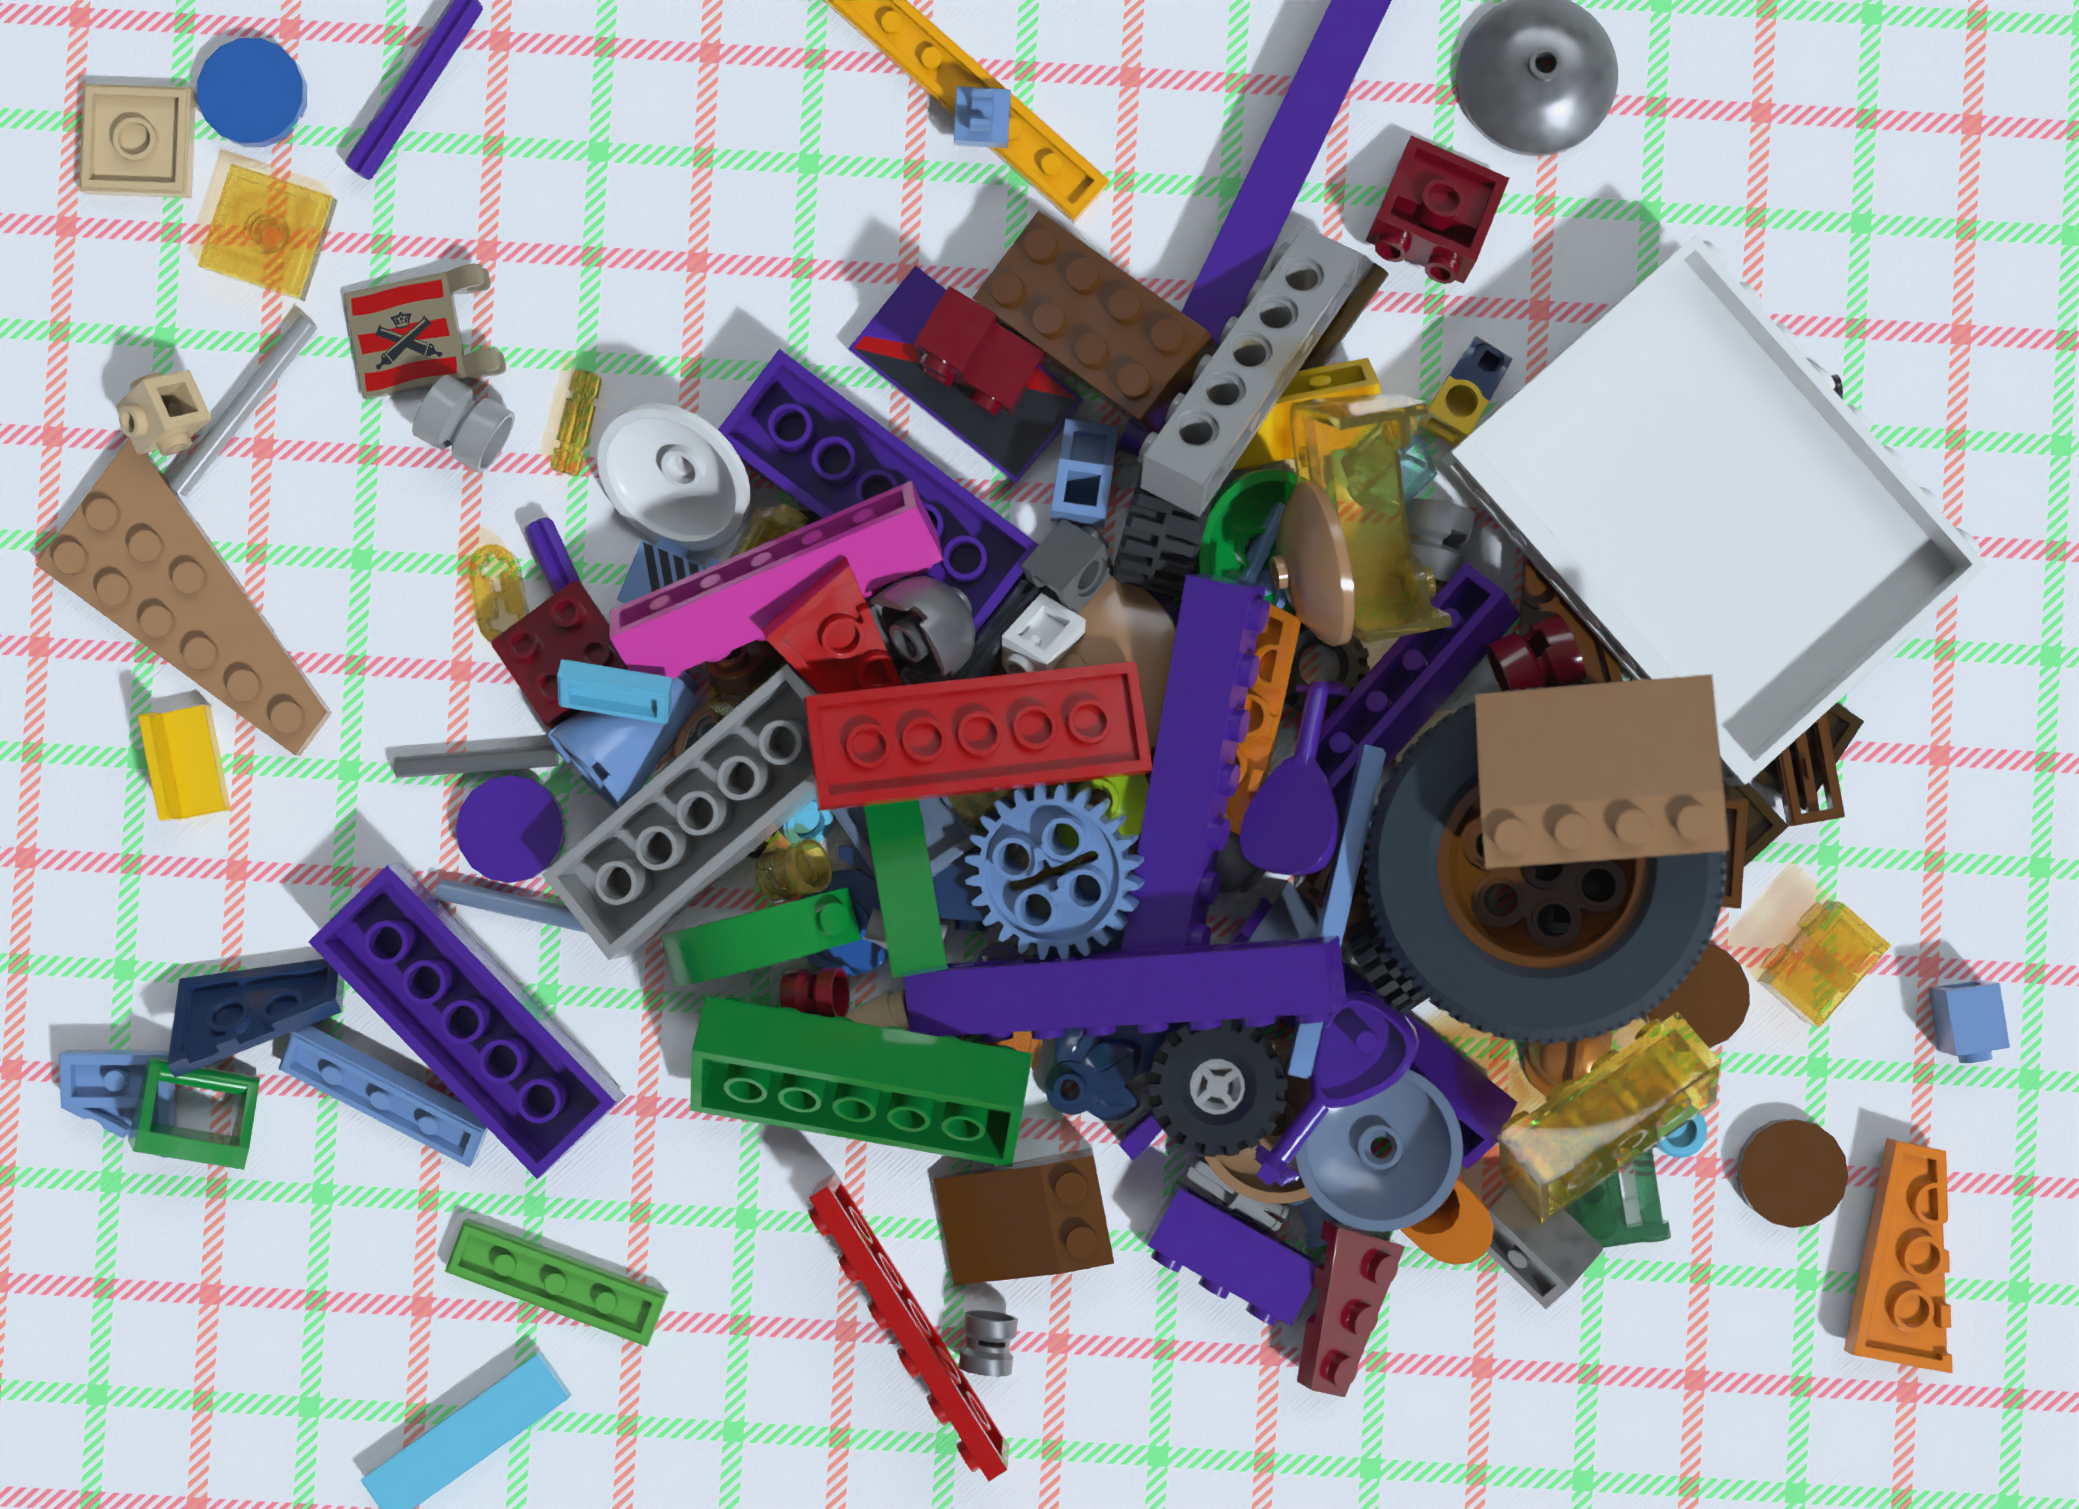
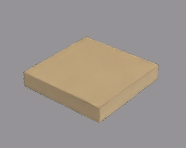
M83 84L79 191L85 195L192 198L196 92L191 87Z

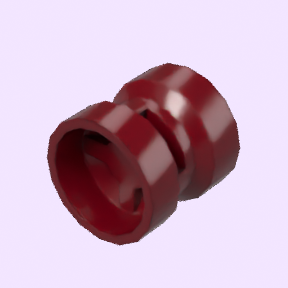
M825 967L818 973H810L806 968L786 969L783 973L780 983L781 1007H789L801 1013L829 1018L847 1016L850 1003V986L847 974L842 967Z

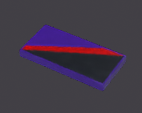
M915 265L848 350L1017 485L1063 428L1065 419H1070L1083 403V398L1041 366L1013 414L1010 416L999 410L997 415L993 416L971 403L968 398L972 392L954 381L950 388H946L926 376L922 372L923 366L919 363L914 342L946 289Z

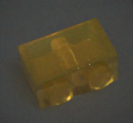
M1826 900L1823 905L1820 902L1815 903L1801 916L1797 923L1801 930L1788 945L1781 943L1767 955L1761 965L1765 971L1756 980L1805 1024L1821 1027L1891 946L1890 943L1843 902Z

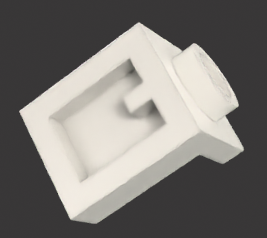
M1040 593L1002 635V667L1008 674L1053 670L1056 664L1085 633L1086 619Z

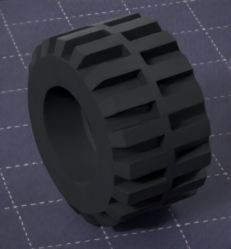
M1142 464L1113 566L1114 577L1116 581L1179 598L1184 590L1186 575H1191L1193 572L1213 498L1201 516L1198 517L1142 489Z

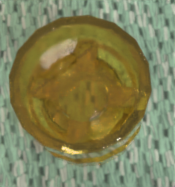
M805 839L793 843L787 849L777 848L760 855L756 862L755 875L758 887L765 898L772 903L782 904L796 899L800 894L812 895L825 890L831 882L832 868L828 854L822 845L815 840Z

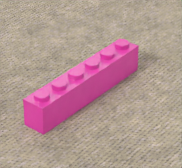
M911 480L611 609L610 640L628 670L671 677L674 680L684 670L705 661H719L728 656L732 650L752 641H765L762 629L845 557L852 568L864 598L877 593L888 583L905 576L921 575L927 572L935 563L942 561L943 556L939 536Z

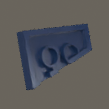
M325 959L179 978L167 1066L173 1077L176 1078L342 1012L345 980Z

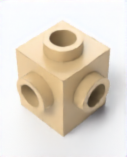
M190 370L167 375L153 373L143 376L130 384L132 390L116 405L120 426L125 435L131 439L137 455L159 450L162 456L181 452L192 445L191 437L212 419Z

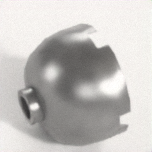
M927 576L903 578L886 587L869 602L874 604L870 612L892 662L899 657L904 664L911 668L904 676L912 683L923 684L948 681L970 658L975 646V625L971 615L972 607L966 595L958 588L949 587L946 583Z

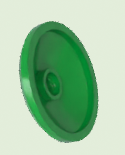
M1262 469L1239 476L1222 488L1212 502L1194 565L1195 574L1204 573L1239 580L1243 567L1249 568L1251 564L1245 554L1247 541L1250 539L1252 543L1258 533L1264 534L1266 529L1261 527L1276 502L1286 505L1295 487L1300 482L1308 480L1288 471ZM1276 538L1271 547L1269 557L1261 570L1268 568L1270 557L1277 555ZM1276 592L1264 596V600H1268L1269 603L1274 605ZM1287 600L1282 609L1295 615Z

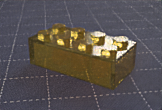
M1678 1012L1665 1021H1662L1660 1018L1652 1020L1638 1031L1634 1038L1635 1041L1620 1052L1616 1049L1605 1052L1591 1065V1072L1575 1083L1572 1080L1560 1083L1547 1095L1546 1103L1530 1114L1527 1111L1515 1114L1502 1126L1501 1134L1498 1135L1501 1175L1540 1224L1550 1219L1716 1103L1720 1061Z

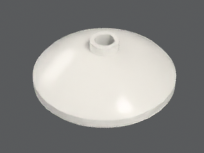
M650 403L637 405L625 410L605 429L597 451L600 480L614 507L639 532L658 542L661 536L689 548L690 551H697L721 545L730 539L740 528L747 516L750 505L748 476L734 447L710 423L685 409L667 404Z

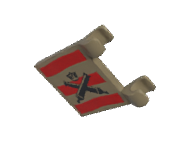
M473 263L443 273L343 293L363 399L368 400L430 387L446 374L460 381L500 375L506 371L504 355L495 349H481L464 355L454 295L488 290L491 282L487 269Z

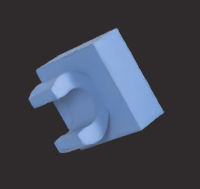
M957 86L954 145L1008 148L1011 89Z

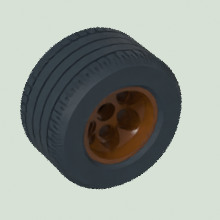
M1544 687L1526 688V690L1544 689ZM1514 689L1509 691H1520V689ZM1470 702L1458 708L1457 712L1449 713L1437 721V725L1433 728L1429 727L1418 737V741L1415 744L1412 743L1403 753L1402 760L1397 762L1388 776L1390 778L1387 783L1384 782L1377 797L1379 798L1378 804L1374 805L1370 817L1372 823L1371 827H1368L1365 844H1368V848L1364 853V868H1367V875L1364 876L1366 892L1370 894L1368 903L1371 915H1374L1376 918L1374 924L1380 938L1383 937L1386 942L1383 944L1391 959L1394 958L1397 961L1396 966L1406 979L1409 978L1412 981L1411 985L1422 996L1426 995L1431 1004L1441 1011H1447L1449 1013L1448 1016L1464 1024L1466 1022L1470 1024V1028L1485 1034L1487 1032L1493 1033L1494 1037L1511 1040L1512 1038L1517 1039V1042L1559 1044L1560 1041L1570 1043L1582 1041L1587 1037L1595 1038L1608 1034V1031H1616L1629 1025L1631 1021L1638 1020L1649 1013L1652 1008L1659 1006L1671 995V992L1684 982L1690 971L1694 969L1713 935V930L1716 927L1721 912L1720 908L1725 891L1726 851L1559 863L1563 865L1560 875L1554 880L1549 881L1537 877L1539 868L1536 865L1485 868V857L1481 854L1478 847L1479 837L1483 831L1480 805L1476 703ZM1593 869H1604L1610 872L1615 879V892L1608 900L1595 901L1584 892V878ZM1497 883L1510 885L1517 894V906L1508 915L1494 913L1487 904L1488 891ZM1559 904L1569 912L1571 925L1565 934L1552 936L1541 928L1539 915L1546 905Z

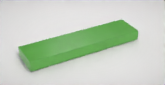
M469 1218L465 1219L462 1223L445 1272L646 1347L651 1342L668 1296V1292Z

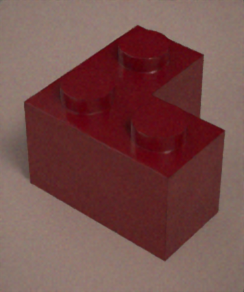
M948 286L914 342L919 363L923 366L922 372L926 376L946 388H950L954 381L972 392L968 398L971 403L993 416H996L999 410L1010 416L1013 414L1045 360V352L1000 326L997 322V314L951 286Z

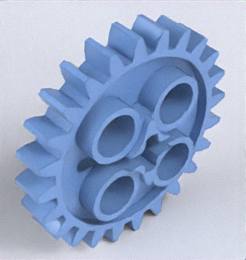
M1070 783L1059 784L1055 794H1052L1049 785L1035 786L1034 797L1027 787L1018 788L1014 791L1015 803L1007 796L995 802L1000 815L991 811L982 815L980 821L988 831L977 830L970 836V840L980 847L981 850L971 852L965 857V862L979 867V871L972 874L965 881L967 885L981 886L982 893L971 903L973 906H989L991 912L982 923L987 926L1000 921L1004 926L998 940L1003 942L1013 934L1019 937L1018 952L1021 954L1035 943L1038 945L1040 960H1045L1051 954L1054 946L1057 947L1061 959H1067L1073 955L1075 944L1084 956H1087L1094 950V939L1105 946L1114 938L1110 927L1121 931L1128 924L1129 921L1121 910L1133 911L1139 905V901L1127 892L1138 890L1144 885L1145 881L1143 878L1130 873V870L1144 862L1143 856L1128 854L1127 848L1138 839L1137 834L1121 836L1118 829L1124 824L1127 817L1123 814L1110 820L1105 815L1111 802L1108 798L1096 806L1091 805V788L1088 786L1080 791L1076 797H1071ZM1059 823L1069 824L1075 828L1079 836L1078 847H1070L1062 843L1057 832ZM1010 843L1020 844L1026 849L1030 859L1029 866H1020L1012 860L1009 854ZM1092 850L1098 854V859L1077 864L1061 877L1058 874H1052L1020 890H1014L1011 886L1012 881L1034 876L1048 864L1051 867H1056ZM1080 875H1090L1098 881L1101 888L1100 897H1089L1082 891L1079 884ZM1031 894L1042 895L1048 900L1051 906V916H1041L1034 911L1030 902Z

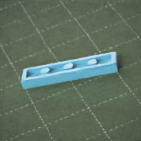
M539 1351L366 1474L360 1481L380 1509H414L565 1402L572 1394L544 1354Z

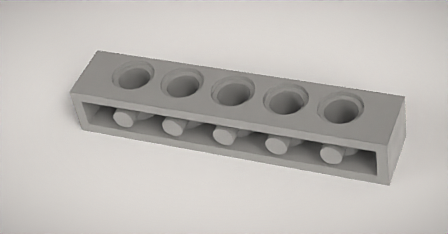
M1305 226L1302 227L1291 244L1284 242L1279 247L1271 265V273L1266 281L1258 279L1254 283L1246 299L1243 314L1240 318L1232 316L1220 336V347L1213 356L1206 354L1201 359L1193 376V386L1186 395L1181 392L1176 395L1168 409L1165 418L1166 424L1159 434L1151 432L1143 443L1138 456V462L1143 464L1142 489L1198 517L1201 516L1354 289L1361 257L1360 252Z

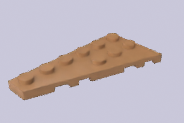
M128 438L35 565L295 756H301L330 717L332 711L296 660L290 657L273 633L274 629L265 616L256 609L245 593V588L200 524L194 521L176 495V490L168 484L169 480L167 477L161 474L148 453L137 455L131 439Z

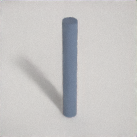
M442 878L437 885L435 896L437 900L587 933L567 906Z

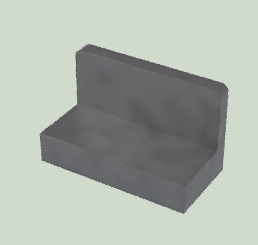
M1522 1173L1488 1208L1494 1230L1492 1243L1486 1252L1545 1309L1562 1296L1603 1251L1602 1245L1526 1173Z

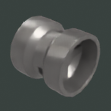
M971 1310L965 1312L963 1330L968 1338L967 1345L960 1351L958 1368L968 1373L1001 1377L1011 1375L1013 1355L1009 1351L1010 1341L1016 1337L1018 1318L993 1311Z

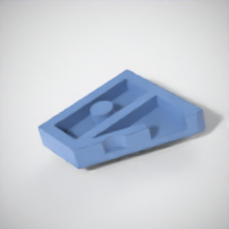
M66 1050L59 1054L61 1108L83 1119L96 1120L102 1125L103 1129L121 1138L129 1136L148 1059L152 1057L168 1060L169 1051ZM158 1081L151 1122L176 1126L175 1084Z

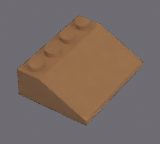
M1712 674L1475 694L1485 868L1729 851Z

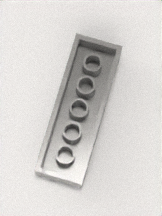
M786 664L542 874L608 960L632 954L816 798L804 698L805 696L819 695L820 693L791 664Z

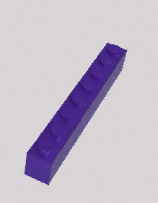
M1204 573L1186 575L1137 855L1144 857V862L1134 869V875L1143 878L1145 881L1141 888L1130 892L1139 901V905L1133 911H1127L1126 917L1129 922L1124 927L1120 951L1210 944L1211 928L1205 924L1208 907L1214 904L1220 889V873L1215 872L1218 851L1224 850L1229 838L1230 820L1225 818L1228 797H1233L1240 778V767L1234 764L1238 743L1244 741L1250 722V713L1248 710H1244L1248 688L1254 686L1260 666L1259 656L1254 655L1257 635L1264 631L1269 617L1270 605L1268 600H1264L1266 586Z
M1339 935L1095 952L1087 956L1081 953L1073 954L1067 959H1061L1059 955L1048 956L1045 960H1040L1038 956L947 963L948 969L903 977L910 1032L937 1037L954 1036L964 1041L963 1035L980 1034L981 1042L1006 1041L1014 1038L1013 1032L1031 1031L1032 1039H1051L1065 1035L1064 1029L1082 1028L1083 1036H1103L1115 1033L1116 1026L1134 1025L1135 1033H1155L1169 1029L1168 1023L1187 1022L1188 1030H1207L1222 1026L1221 1019L1241 1018L1242 1027H1260L1274 1024L1275 1016L1295 1015L1297 1024H1313L1330 1020V1013L1347 1003Z

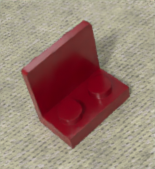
M578 580L569 583L491 642L493 649L543 723L551 730L555 725L581 711L561 707L558 704L557 675L561 659L628 670L610 640V623Z

